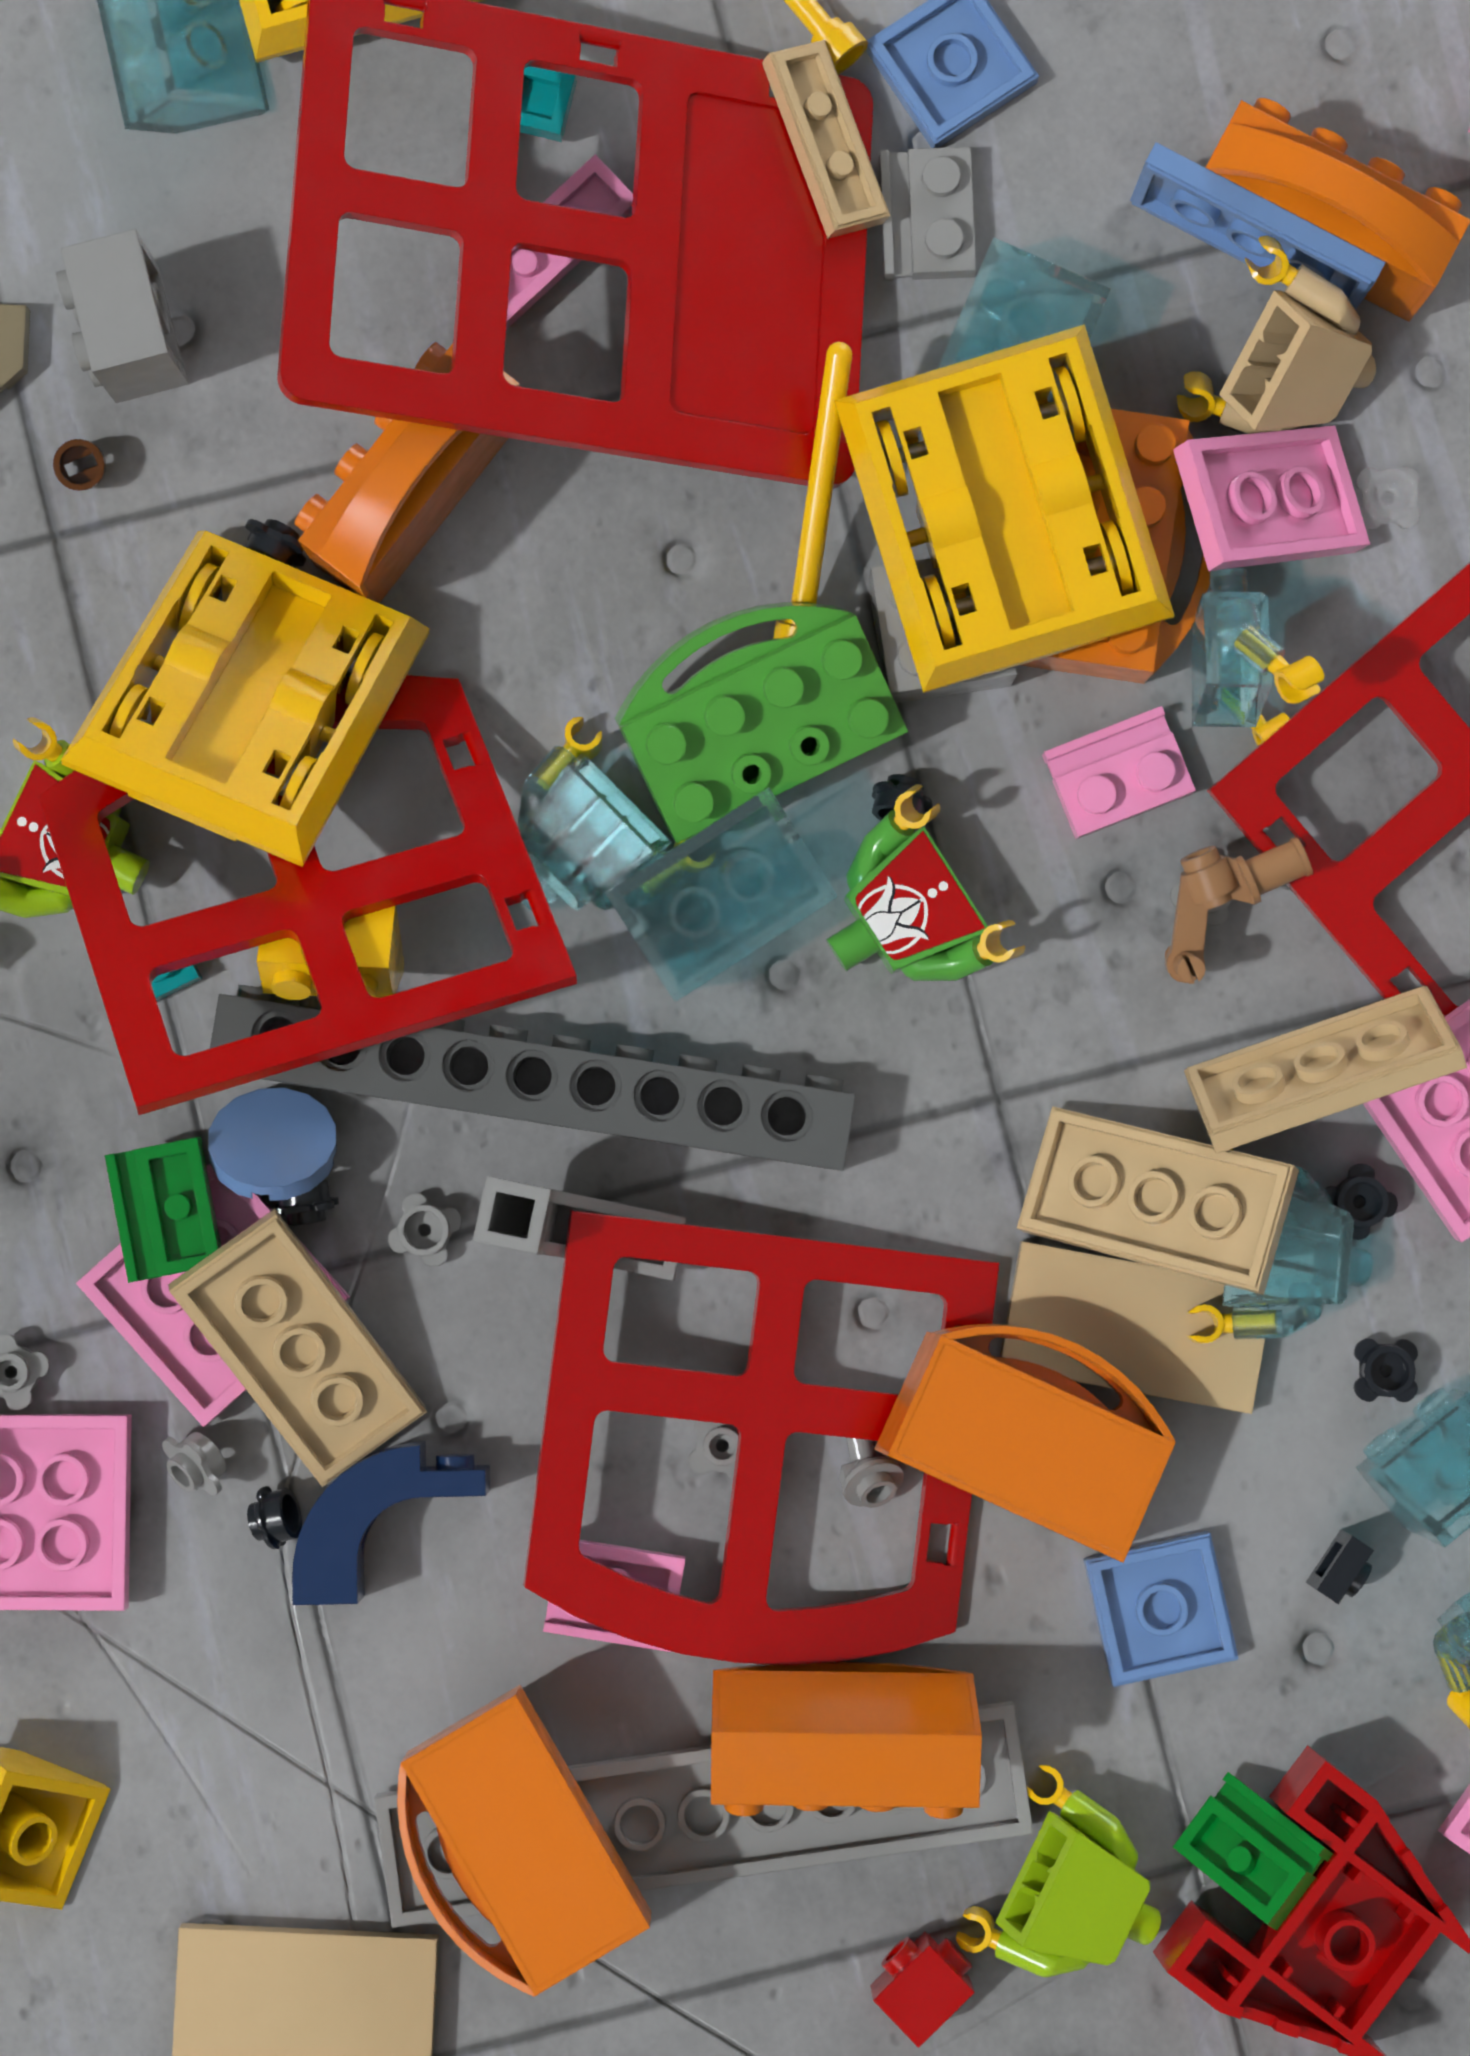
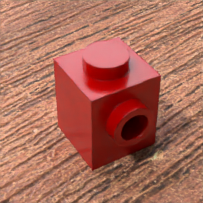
M926 1931L914 1942L909 1937H906L895 1945L881 1963L885 1971L870 1985L873 2001L918 2048L975 1993L971 1979L966 1974L973 1967L970 1961L948 1938H945L938 1945Z

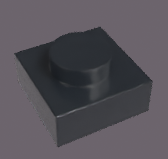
M1340 1530L1306 1583L1339 1605L1345 1594L1349 1597L1355 1596L1367 1581L1372 1570V1565L1367 1561L1374 1550L1349 1533Z

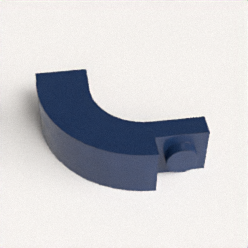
M417 1441L380 1450L349 1468L321 1494L308 1513L301 1528L293 1559V1605L358 1604L365 1596L364 1549L366 1539L373 1523L381 1512L395 1503L412 1498L486 1496L490 1491V1465H475L474 1454L436 1455V1466H426V1441Z

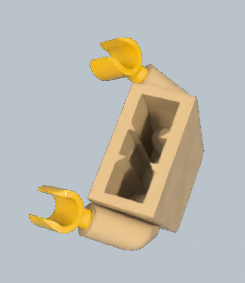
M1261 236L1258 238L1261 246L1269 253L1276 255L1271 264L1263 267L1257 266L1251 260L1245 258L1248 269L1258 283L1273 285L1281 282L1286 285L1284 292L1279 290L1273 291L1220 391V396L1214 395L1212 381L1206 374L1192 371L1184 375L1185 389L1194 395H1201L1198 398H1188L1184 395L1176 396L1181 415L1184 419L1190 420V422L1206 420L1213 414L1221 417L1219 424L1247 434L1293 430L1302 426L1329 423L1337 417L1352 388H1365L1369 386L1376 374V363L1372 356V343L1358 331L1361 323L1360 316L1343 290L1303 264L1296 269L1289 264L1280 242L1270 236Z

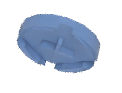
M288 1088L257 1089L236 1097L218 1111L208 1133L210 1164L219 1181L237 1195L253 1199L252 1193L269 1195L270 1201L288 1200L311 1191L328 1177L334 1165L333 1158L337 1152L336 1124L327 1108L306 1093Z

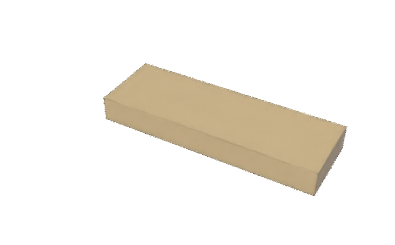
M825 40L769 53L763 60L762 65L827 239L883 224L890 217V213Z

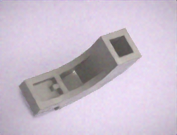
M486 1176L472 1241L536 1255L564 1258L570 1210L678 1224H687L688 1218ZM633 1257L620 1258L614 1265L615 1269L675 1281L678 1263Z

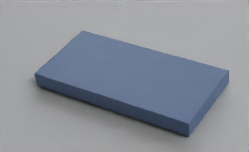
M1157 142L1145 161L1130 199L1132 205L1245 264V258H1248L1260 267L1271 264L1276 255L1265 250L1258 238L1261 236L1273 237L1280 242L1290 265L1298 269L1303 264L1338 286L1346 294L1355 310L1376 282L1386 263Z

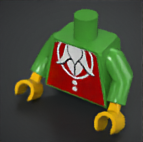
M916 784L901 794L895 801L894 810H891L863 838L846 874L847 885L850 891L845 895L844 901L856 921L826 939L829 947L845 971L850 970L877 953L891 974L902 971L905 976L913 981H957L990 966L993 962L999 963L1017 958L1025 951V945L1009 951L1003 948L1000 942L1002 930L1016 923L1012 920H1007L987 926L925 827H922L939 814L940 804H936L925 814L915 810L912 798L923 787L921 784Z

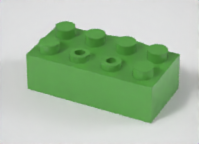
M781 602L758 605L732 612L692 631L668 648L649 666L633 686L615 716L617 725L663 822L676 843L908 732L857 616L844 608L809 602ZM791 619L795 622L796 630L793 635L748 644L730 651L708 663L692 675L681 687L670 692L664 691L662 686L664 678L682 661L717 638L743 627L767 621Z

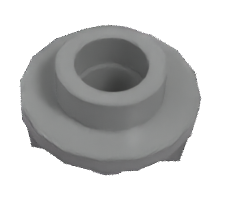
M846 1438L851 1463L841 1465L839 1480L844 1498L851 1505L874 1508L886 1504L895 1496L896 1491L904 1480L901 1466L894 1458L889 1456L875 1457L873 1440Z

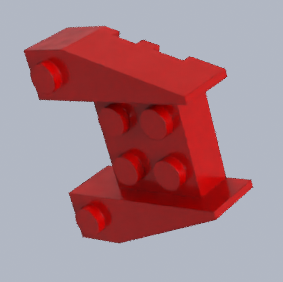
M1307 1745L1269 1797L1287 1815L1324 1842L1323 1846L1332 1852L1333 1855L1328 1862L1324 1860L1313 1874L1316 1877L1282 1925L1276 1931L1264 1923L1248 1944L1191 1900L1153 1950V1953L1168 1974L1220 2013L1238 2019L1243 2017L1270 2026L1276 2032L1297 2039L1302 2037L1335 2048L1339 2053L1348 2056H1386L1372 2038L1366 2034L1367 2030L1440 1932L1468 1954L1470 1953V1938L1423 1872V1868L1411 1850L1405 1845L1379 1802L1354 1780Z

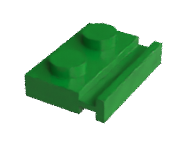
M200 1137L104 1155L128 1283L186 1272L221 1247Z
M1227 1772L1222 1779L1225 1781V1784L1215 1797L1210 1795L1173 1845V1848L1264 1923L1277 1931L1316 1877L1313 1876L1315 1871L1324 1860L1328 1862L1333 1853L1238 1778Z

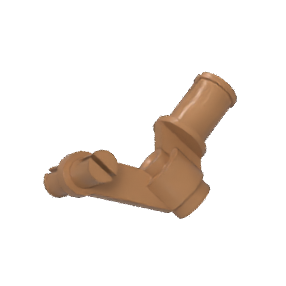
M1291 838L1289 842L1248 860H1244L1242 856L1232 858L1220 855L1216 846L1199 849L1180 860L1184 871L1180 877L1171 945L1165 951L1164 956L1165 967L1169 975L1178 982L1194 984V980L1198 979L1200 981L1204 977L1206 971L1204 946L1208 909L1221 906L1231 899L1255 905L1262 902L1260 895L1303 876L1313 874L1308 856L1298 838Z

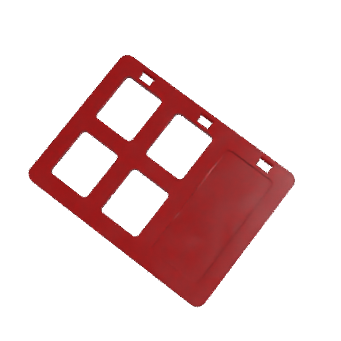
M308 0L277 373L278 385L282 393L289 400L300 405L808 486L826 353L831 344L844 342L851 348L852 362L847 396L859 393L867 228L827 239L777 102L774 97H769L770 83L762 65L763 59L468 0ZM385 4L423 12L420 28L384 21ZM367 34L459 52L471 59L473 74L465 184L463 186L454 187L356 169L348 165L344 152L353 37L355 35ZM581 43L616 50L613 66L580 60ZM536 67L628 85L637 91L639 95L631 217L624 218L530 201L518 194L516 179L525 68ZM838 75L871 162L873 98L871 92L860 80ZM349 218L445 235L454 238L458 242L460 255L452 367L449 373L441 374L345 358L333 353L330 348V330L340 220ZM523 249L618 266L626 272L628 284L621 396L619 401L611 402L514 386L506 381L503 368L511 252L513 250ZM843 429L841 431L833 489L844 484L855 470Z

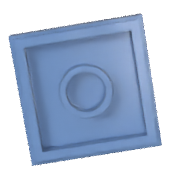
M928 0L868 39L867 49L865 50L931 148H939L1037 84L1039 78L1038 73L988 0Z
M1204 1531L1131 1547L1124 1563L1105 1554L1083 1558L1109 1678L1113 1687L1239 1660L1210 1532Z

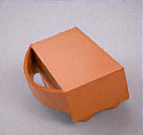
M1258 98L1254 106L1241 100L1205 168L1386 262L1376 282L1364 299L1410 322L1436 288L1470 224L1469 218L1459 214L1462 202L1455 195L1441 188L1429 187L1423 195L1402 184L1405 177L1404 171L1386 159L1373 157L1368 165H1365L1344 154L1348 148L1347 142L1331 130L1314 128L1309 136L1288 125L1291 118L1290 112L1273 100Z
M437 342L433 343L421 356L415 369L441 374L449 373L452 367L453 343L448 350ZM503 371L504 378L508 383L520 386L519 382ZM375 417L374 424L383 430L382 434L368 451L356 443L343 455L335 468L334 474L344 482L329 501L316 494L303 506L294 523L304 532L298 541L314 566L340 586L380 603L509 438Z
M1111 409L1170 599L1180 575L1186 536L1185 511L1181 494L1183 482L1173 449L1187 440L1194 439L1188 430L1190 420ZM1086 441L1075 444L1086 477L1096 475ZM1101 490L1092 492V501L1099 524L1110 521ZM1099 546L1095 551L1096 557L1102 556ZM1203 551L1197 581L1189 604L1179 623L1171 625L1164 620L1114 635L1101 641L1021 664L1020 666L1145 684L1178 648L1191 629L1203 605L1213 571H1208Z
M977 1324L926 1332L874 1450L1124 1563L1176 1442L1155 1407L1140 1389L1120 1370L1099 1355L1075 1342L1054 1334L1020 1326ZM994 1338H1007L1039 1344L1061 1352L1101 1377L1118 1393L1120 1397L1119 1405L1114 1409H1108L1092 1393L1061 1373L1023 1360L995 1357L990 1354L988 1345Z
M845 1661L800 1665L757 1664L713 1670L711 1805H724L728 1813L736 1816L759 1814L763 1811L764 1805L794 1806L803 1811H820L828 1806H854L871 1812H886L895 1807H924L923 1809L926 1814L938 1819L956 1818L963 1813V1808L980 1807L982 1732L973 1673L917 1665Z
M521 1685L511 1689L406 1753L399 1768L397 1807L404 1854L412 1877L425 1904L439 1925L455 1944L482 1968L503 1982L535 1997L650 1928L651 1909ZM421 1812H429L437 1827L445 1859L455 1880L470 1902L494 1925L501 1938L498 1943L489 1944L473 1931L453 1909L441 1891L429 1867L421 1844L417 1825V1816Z

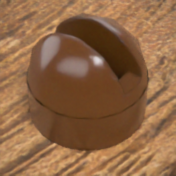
M74 439L65 442L58 448L53 459V469L57 479L67 488L77 491L89 490L97 486L103 479L106 472V460L101 449L94 443L83 439ZM91 454L94 455L98 465L81 470L69 477L64 465Z

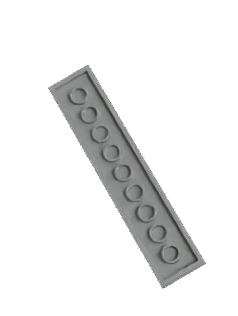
M1013 1701L978 1706L982 1732L980 1807L963 1808V1813L952 1819L931 1817L924 1812V1807H895L886 1812H871L854 1806H828L820 1811H803L794 1806L764 1805L763 1811L753 1816L732 1815L725 1810L724 1805H711V1745L568 1765L640 1891L1033 1834ZM398 1790L377 1793L374 1797L392 1928L437 1921L425 1904L414 1882L404 1854L398 1820ZM421 1812L417 1816L421 1844L429 1867L441 1891L461 1918L482 1915L470 1902L455 1880L445 1859L437 1827L429 1812Z

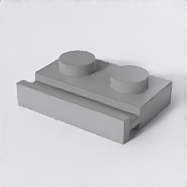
M971 147L908 149V152L892 153L889 150H880V189L890 213V217L882 224L884 281H893L894 278L912 277V280L975 277L976 251Z

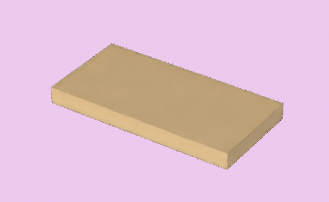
M1422 986L1186 1068L1184 1073L1215 1153L1218 1154L1467 1068L1462 1048L1429 988Z
M1052 1106L1017 1229L1025 1233L1264 1295L1299 1169L1291 1164L1230 1149L1216 1154L1213 1145Z
M276 1209L266 1214L168 1284L169 1292L322 1487L427 1412L424 1403Z
M1020 1241L1006 1325L1020 1326L1054 1334L1081 1345L1120 1370L1145 1395L1252 1414L1267 1330L1222 1333L1213 1342L1205 1344L1194 1343L1187 1336L1200 1335L1207 1337L1214 1329V1321L1210 1315L1204 1312L1196 1314L1186 1313L1195 1306L1205 1304L1215 1307L1221 1314H1270L1272 1300L1225 1303L1227 1285L1143 1263ZM1003 1338L1000 1357L1039 1364L1057 1371L1075 1382L1111 1388L1101 1377L1086 1366L1061 1352L1027 1341Z
M182 1923L178 1932L172 2056H433L439 1934Z

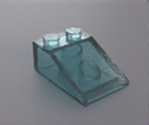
M1439 1388L1426 1396L1413 1409V1413L1417 1418L1399 1433L1394 1428H1390L1374 1438L1363 1449V1453L1367 1458L1355 1467L1403 1528L1444 1548L1470 1528V1393L1457 1388H1453L1448 1393L1444 1388Z

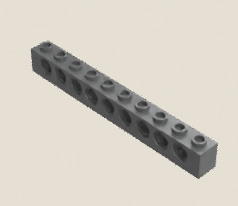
M238 985L236 996L219 994L210 1048L267 1032L269 1027L278 1020L288 1019L294 1024L314 1018L322 1009L318 997L309 996L300 1000V1006L276 1003V995L263 993L260 987ZM461 1019L362 1048L358 1057L346 1065H338L332 1058L261 1079L837 1171H844L856 1095L842 1092L844 1080L806 1074L805 1084L801 1086L779 1082L781 1070L743 1064L741 1076L716 1072L717 1060L680 1054L678 1066L653 1062L654 1050L634 1046L617 1045L615 1056L592 1053L590 1052L591 1040L570 1036L553 1035L552 1046L527 1042L528 1030L507 1026L490 1025L489 1036L464 1032L465 1020ZM406 1039H415L423 1047L424 1062L415 1073L401 1075L392 1065V1051L399 1042ZM468 1049L481 1050L488 1061V1070L485 1077L473 1085L462 1084L454 1073L456 1058L460 1053ZM530 1059L545 1061L552 1073L548 1088L537 1095L523 1093L518 1087L516 1080L519 1067ZM592 1069L608 1071L612 1074L615 1081L613 1096L601 1105L586 1103L579 1092L581 1078ZM655 1079L671 1081L679 1092V1100L676 1107L665 1115L651 1114L644 1108L642 1103L644 1087ZM717 1089L732 1090L741 1099V1115L735 1122L729 1125L715 1124L705 1114V1101L708 1095ZM788 1098L795 1100L804 1110V1125L800 1131L793 1135H781L775 1132L769 1125L768 1110L779 1099Z

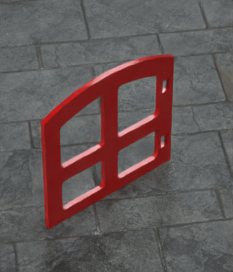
M1470 562L1207 790L1260 854L1277 847L1263 829L1271 826L1280 818L1303 845L1313 870L1312 875L1303 876L1286 885L1383 999L1401 994L1390 979L1398 976L1404 969L1408 968L1422 986L1429 988L1444 1017L1459 1006L1450 1000L1377 914L1373 902L1378 893L1470 814V728L1424 675L1419 666L1422 655L1470 614ZM1379 698L1387 704L1436 762L1438 773L1427 786L1340 861H1335L1326 854L1277 796L1276 784L1370 700Z
M406 675L378 729L422 730L428 735L464 827L461 834L336 871H329L322 867L315 846L303 867L267 853L277 881L272 889L150 925L137 926L131 922L100 828V823L105 817L128 804L134 798L129 797L128 793L75 770L38 796L138 1115L577 984L576 972L459 679ZM347 677L341 693H337L335 722L332 726L334 729L339 725L349 706L345 703V694L350 677ZM465 741L475 766L469 765L454 770L446 748L459 745ZM275 757L266 772L275 775ZM281 795L277 797L279 799L278 806H280L283 797ZM472 883H480L488 889L512 951V956L508 960L381 998L373 997L367 992L344 929V925L348 920ZM528 899L538 926L516 930L508 906ZM284 938H291L298 942L322 1008L316 1017L186 1056L178 1055L172 1050L151 986L152 981L158 975Z
M570 1210L523 1586L569 1614L624 1638L679 1654L734 1663L800 1665L849 1661L903 1650L956 1632L972 1494L927 1473L923 1475L912 1576L908 1586L903 1589L859 1600L811 1607L772 1609L768 1606L766 1597L786 1439L792 1433L802 1432L878 1441L899 1395L896 1393L801 1383L796 1379L794 1374L803 1294L807 1283L812 1280H824L937 1294L941 1297L944 1304L942 1330L953 1328L955 1325L993 1323L1000 1263ZM633 1257L751 1272L756 1277L757 1289L746 1369L738 1375L608 1360L604 1354V1341L615 1263L620 1258ZM615 1411L733 1425L737 1429L738 1444L720 1590L714 1600L704 1602L662 1590L627 1577L581 1554L579 1541L595 1418L599 1413ZM931 1523L951 1524L946 1564L927 1560Z

